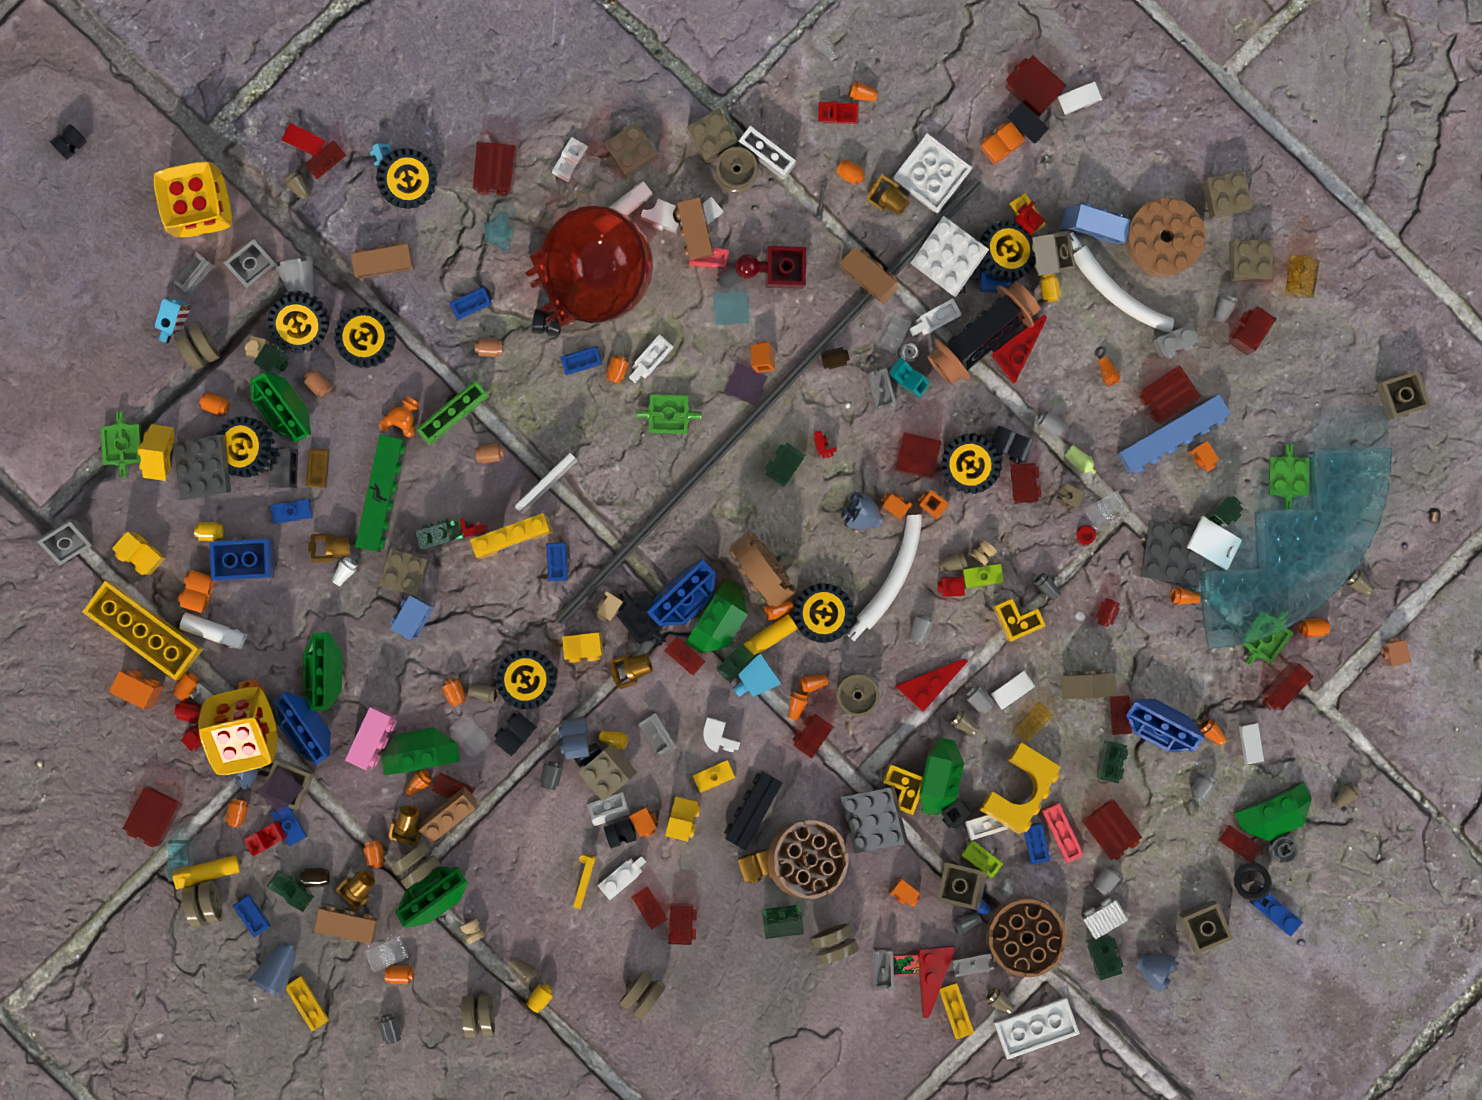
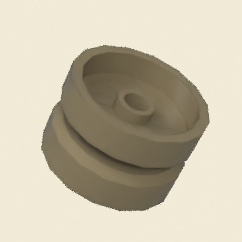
M732 147L725 150L719 156L716 162V178L719 185L725 191L733 194L743 193L755 184L758 164L755 156L749 150L742 147ZM737 168V170L740 169V171L734 172L733 169Z
M199 321L189 326V333L181 330L174 334L181 353L195 371L205 367V359L212 363L220 358L214 341Z
M852 674L840 681L836 690V699L844 712L851 716L861 717L868 715L875 709L879 702V690L871 678L862 674ZM855 692H860L861 698L856 699L854 697Z
M425 841L390 867L395 875H400L408 870L409 873L401 879V883L406 889L415 882L419 883L432 873V869L441 863L435 855L430 856L425 861L422 859L430 852V848Z
M212 880L200 883L199 888L196 885L183 888V908L192 928L205 926L206 921L210 924L222 921V902L218 889Z
M849 923L825 929L810 938L813 947L821 949L817 953L820 965L836 962L859 950L856 939H848L853 934Z
M645 969L632 981L619 1002V1005L626 1010L630 1009L637 1002L632 1015L639 1020H642L666 987L657 980L648 988L647 986L652 980V975Z
M491 993L480 994L478 1002L474 995L462 996V1023L466 1039L477 1038L479 1028L483 1037L494 1036L495 1010Z

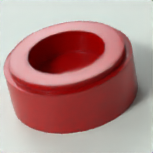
M1085 525L1077 530L1076 538L1079 543L1088 545L1094 542L1096 532L1091 526Z

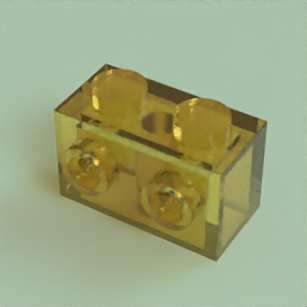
M1291 255L1285 293L1296 298H1314L1320 260L1309 255Z

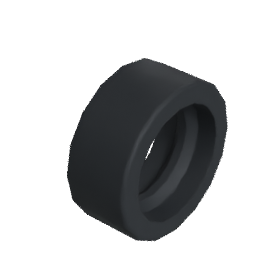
M1246 863L1236 871L1234 886L1238 894L1244 899L1259 901L1270 892L1272 880L1268 870L1262 865ZM1248 871H1257L1264 877V887L1257 893H1249L1241 885L1242 876Z

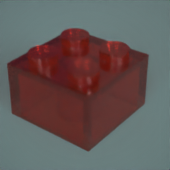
M1258 306L1249 309L1247 312L1245 311L1239 319L1241 324L1237 328L1235 327L1229 334L1231 339L1228 343L1245 355L1255 352L1277 318Z
M904 432L901 437L894 471L930 480L933 479L941 440Z

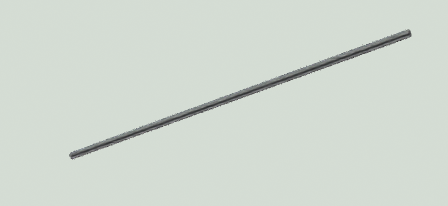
M975 178L891 265L886 273L890 272L896 276L918 253L941 218L945 216L950 220L982 186L981 182ZM867 291L556 616L555 619L559 624L563 625L868 306L875 298Z

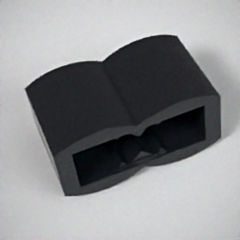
M998 425L991 442L996 443V448L1000 449L1001 457L1002 454L1010 457V461L1020 464V461L1025 462L1034 440Z
M521 712L517 715L513 713L507 720L509 723L505 729L501 727L494 735L496 737L494 742L511 757L537 728Z

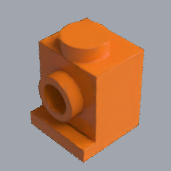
M1208 441L1187 452L1189 455L1193 454L1195 456L1193 458L1195 464L1199 468L1205 469L1206 472L1215 468V463L1219 461L1218 456Z
M932 490L929 493L925 491L918 499L921 502L919 507L936 520L949 505L947 501ZM931 500L935 502L933 508L928 505V502Z
M887 492L881 500L884 503L881 507L898 520L902 519L912 505L910 502L906 505L904 503L905 499L897 493L894 496Z
M901 877L889 891L892 897L896 894V899L903 905L908 903L914 907L920 899L918 897L919 891Z

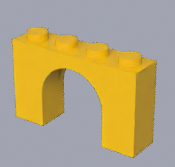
M541 513L470 539L476 558L484 559L498 554L504 548L530 539H539L552 534L553 531L547 515Z
M1022 742L1017 744L1008 761L1025 771L1032 779L1033 794L1030 800L1025 804L1017 805L1007 801L995 792H990L979 809L1017 834L1028 831L1032 824L1030 822L1032 816H1036L1040 811L1041 805L1039 804L1042 799L1048 797L1051 791L1049 787L1052 782L1055 783L1059 778L1060 773L1058 771L1061 768Z

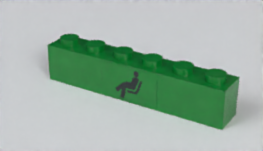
M379 434L355 544L356 548L380 553L381 549L385 548L386 538H384L385 530L388 531L390 526V519H388L389 511H393V493L397 492L399 484L396 479L397 475L401 474L403 466L400 463L401 456L405 455L407 448L403 439Z

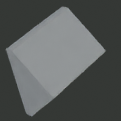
M253 237L222 261L246 288L275 266L273 259Z
M71 519L37 539V543L59 566L92 546L79 522Z

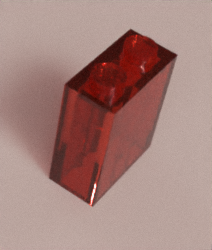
M1032 55L1029 60L1025 58L1020 63V70L1017 73L1012 72L1006 79L1008 83L1005 88L1040 118L1067 85Z
M477 142L473 189L477 191V194L489 195V192L501 197L513 194L517 154L515 145Z
M1180 365L1138 392L1140 395L1139 400L1144 406H1148L1151 411L1149 413L1151 418L1155 422L1158 421L1159 424L1201 397Z
M1290 662L1259 696L1263 699L1261 703L1269 710L1283 711L1314 676L1300 663Z
M150 786L144 787L122 829L126 830V834L133 838L139 837L143 839V843L150 847L159 846L163 843L183 803Z
M1113 799L1107 801L1081 821L1111 861L1113 859H1120L1125 854L1124 851L1126 849L1136 847L1142 838Z

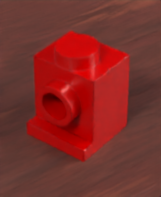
M197 723L195 726L188 728L183 733L184 736L181 739L190 751H195L202 746Z

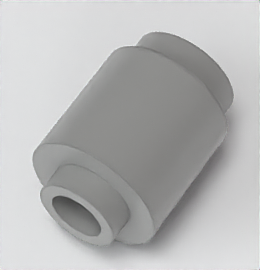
M1050 411L1042 412L1037 419L1038 427L1052 436L1059 437L1067 425L1063 423L1064 420Z
M921 614L919 618L915 617L909 632L911 634L909 639L924 644L933 626V623L930 622L931 618Z
M973 686L966 693V700L978 712L986 714L995 704L992 698L980 686Z
M1203 773L1201 777L1197 778L1189 791L1192 793L1191 798L1200 803L1202 800L1206 802L1216 787V780Z
M1106 866L1095 879L1096 882L1093 886L1106 895L1121 880L1119 877L1121 873L1113 866L1110 868Z

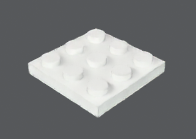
M926 134L892 180L938 214L972 170V167L929 134Z
M943 216L910 264L956 297L989 249L947 217Z

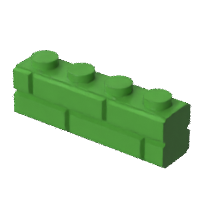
M474 380L416 430L429 445H432L452 429V425L458 424L477 408L481 401L484 402L490 396Z

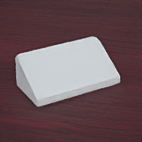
M1258 723L1240 725L1239 732L1244 764L1264 761Z
M623 792L610 796L604 802L600 799L587 804L594 826L630 814Z

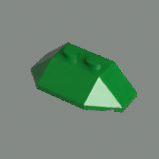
M265 371L250 380L251 400L275 432L290 438L294 442H298L311 434L308 409L286 378Z
M728 579L724 580L687 639V645L700 653L723 649L729 646L748 616L742 588Z
M329 632L312 633L311 640L308 642L303 653V694L310 705L311 711L329 710L342 692V652Z
M433 727L395 734L382 754L381 760L384 775H391L459 762L460 756L457 742Z
M938 738L937 744L928 755L919 793L922 813L938 816L956 801L963 774L964 761L954 740Z
M1300 782L1234 812V816L1241 831L1271 841L1305 825L1312 798L1305 783Z
M437 867L419 883L416 882L406 889L399 908L395 911L403 928L429 924L461 900L468 882L459 867Z

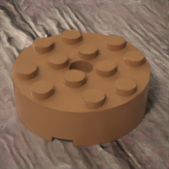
M1158 198L1142 206L1132 217L1125 243L1126 250L1132 262L1145 273L1155 277L1175 276L1188 269L1200 257L1206 240L1205 226L1199 213L1188 203L1176 198ZM1161 234H1166L1169 241L1164 242L1161 239Z
M750 530L733 542L729 551L738 560L740 572L744 576L747 574L750 578L749 584L755 591L762 593L764 600L769 606L774 605L777 607L796 593L795 587L792 584L789 586L790 578L764 542L761 543L760 540H757L758 536Z
M801 820L784 826L774 836L768 850V868L773 881L782 891L797 898L816 899L832 893L843 881L848 868V852H846L843 838L832 826L821 821ZM808 854L811 857V861L809 864L806 862L805 858Z
M1016 897L1001 904L992 914L986 932L988 948L997 963L1007 972L1022 977L1040 976L1053 969L1061 960L1067 941L1066 929L1058 913L1047 903L1033 897ZM1024 933H1031V939L1023 942L1022 936Z

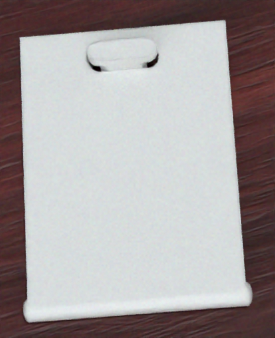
M1202 516L1187 548L1219 567L1228 570L1242 539Z

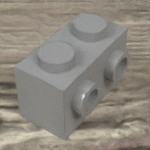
M1190 324L1156 338L1152 342L1159 358L1166 356L1167 359L1178 355L1177 351L1184 349L1186 352L1195 348L1194 344L1199 342L1193 325Z

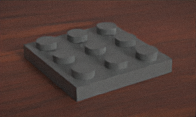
M215 435L173 443L180 500L231 492L225 435Z
M1150 520L1140 577L1199 586L1203 556L1187 548L1196 528Z
M894 786L841 797L854 853L908 843Z

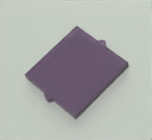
M737 363L733 374L729 376L730 380L724 392L755 406L760 393H763L762 388L768 377Z
M279 767L257 794L267 802L268 806L271 805L282 814L304 788L294 780V776H290Z

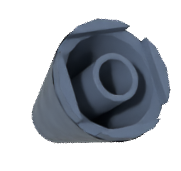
M286 942L284 945L279 944L251 975L248 982L252 983L255 980L257 981L255 984L257 987L273 995L278 992L280 993L279 998L283 999L297 954L294 951L295 947Z

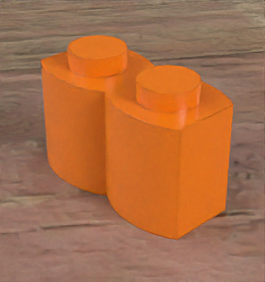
M1004 122L996 129V134L993 136L989 134L981 141L983 144L980 149L994 166L1025 141L1023 135L1012 122L1008 124Z
M191 570L184 578L186 587L184 591H181L178 602H180V607L205 613L215 581H211V575Z

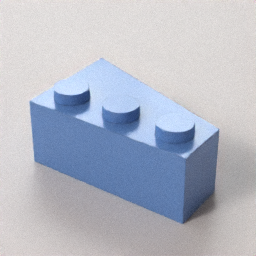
M1081 202L1080 205L1063 209L1059 226L1060 231L1065 232V230L1071 229L1077 231V235L1082 236L1084 233L1094 236V239L1110 243H1126L1131 220L1126 219L1125 215L1114 213L1113 215L1108 213L1107 209L1091 208V204Z

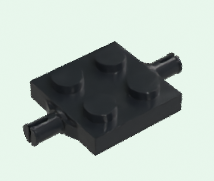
M626 590L621 593L620 596L627 604L616 616L636 641L641 645L647 639L654 637L660 646L663 644L661 640L665 643L667 640L660 633L663 626H659L646 612L653 602L647 591L633 599Z

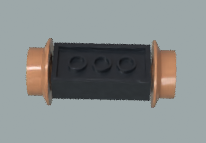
M1015 281L1008 288L998 285L997 291L1001 298L996 299L988 311H982L978 315L977 320L967 324L961 334L953 336L948 341L947 346L938 339L934 340L936 349L927 357L936 371L950 385L956 383L960 378L970 381L971 378L967 371L1023 323L1030 328L1034 326L1032 317L1040 311V307L1022 284Z

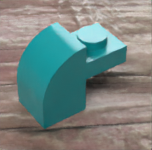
M901 358L893 364L889 372L893 381L918 398L922 397L931 384L923 374L912 369Z

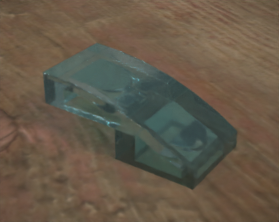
M169 840L167 843L169 858L167 863L168 882H174L172 877L173 869L189 866L188 840Z

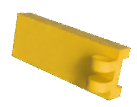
M582 854L579 857V861L584 863L585 867L573 905L574 908L581 909L595 863V856Z
M303 976L287 985L286 991L311 1031H315L329 1021V1018Z
M955 983L940 988L939 992L955 1039L974 1034L958 984Z

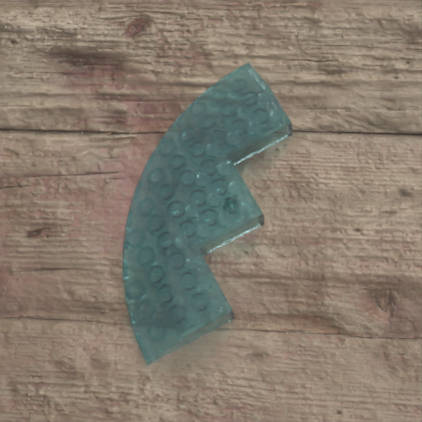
M1392 448L1309 452L1312 509L1254 512L1257 569L1207 571L1200 573L1202 615L1208 649L1245 644L1283 631L1294 623L1306 618L1311 612L1325 604L1345 584L1348 577L1359 566L1367 549L1371 546L1374 534L1381 523L1380 519L1383 509H1385L1387 492L1390 485ZM1274 528H1280V532L1276 534Z

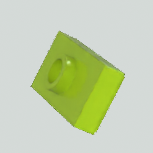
M1001 564L963 569L965 588L1004 583Z
M971 840L961 854L978 869L987 872L990 878H993L1004 864L974 840Z

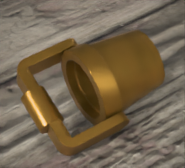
M880 175L872 184L867 195V201L881 211L887 208L897 215H901L905 211L910 199L898 190L899 184L887 175ZM883 179H885L892 185L885 190L879 203H877L872 197L878 191Z
M330 533L312 534L308 543V554L311 555V561L313 563L332 562L335 558L350 556L349 537L332 536ZM314 540H325L326 556H315L316 543Z
M627 654L611 661L613 682H615L619 689L638 683L637 680L653 672V666L647 654L631 657V654ZM623 662L625 672L630 680L622 684L616 664Z
M412 805L401 807L397 820L393 819L389 832L391 840L406 845L418 846L422 833L419 831L420 811L417 807ZM417 835V839H416V840L410 838V837H413V836Z
M362 870L351 879L347 877L336 889V892L349 906L358 911L370 899L368 894L375 884V878L370 872Z

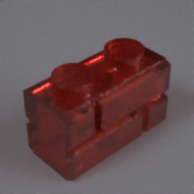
M1035 463L1011 465L1010 472L1014 504L1038 502V498L1041 497V487L1037 486L1036 481L1039 478V468L1035 467Z
M815 713L813 716L808 715L803 722L805 727L802 732L798 730L792 738L795 741L793 746L810 758L814 757L834 728V726Z
M670 904L668 944L692 945V940H696V928H693V921H697V909H693L694 904Z

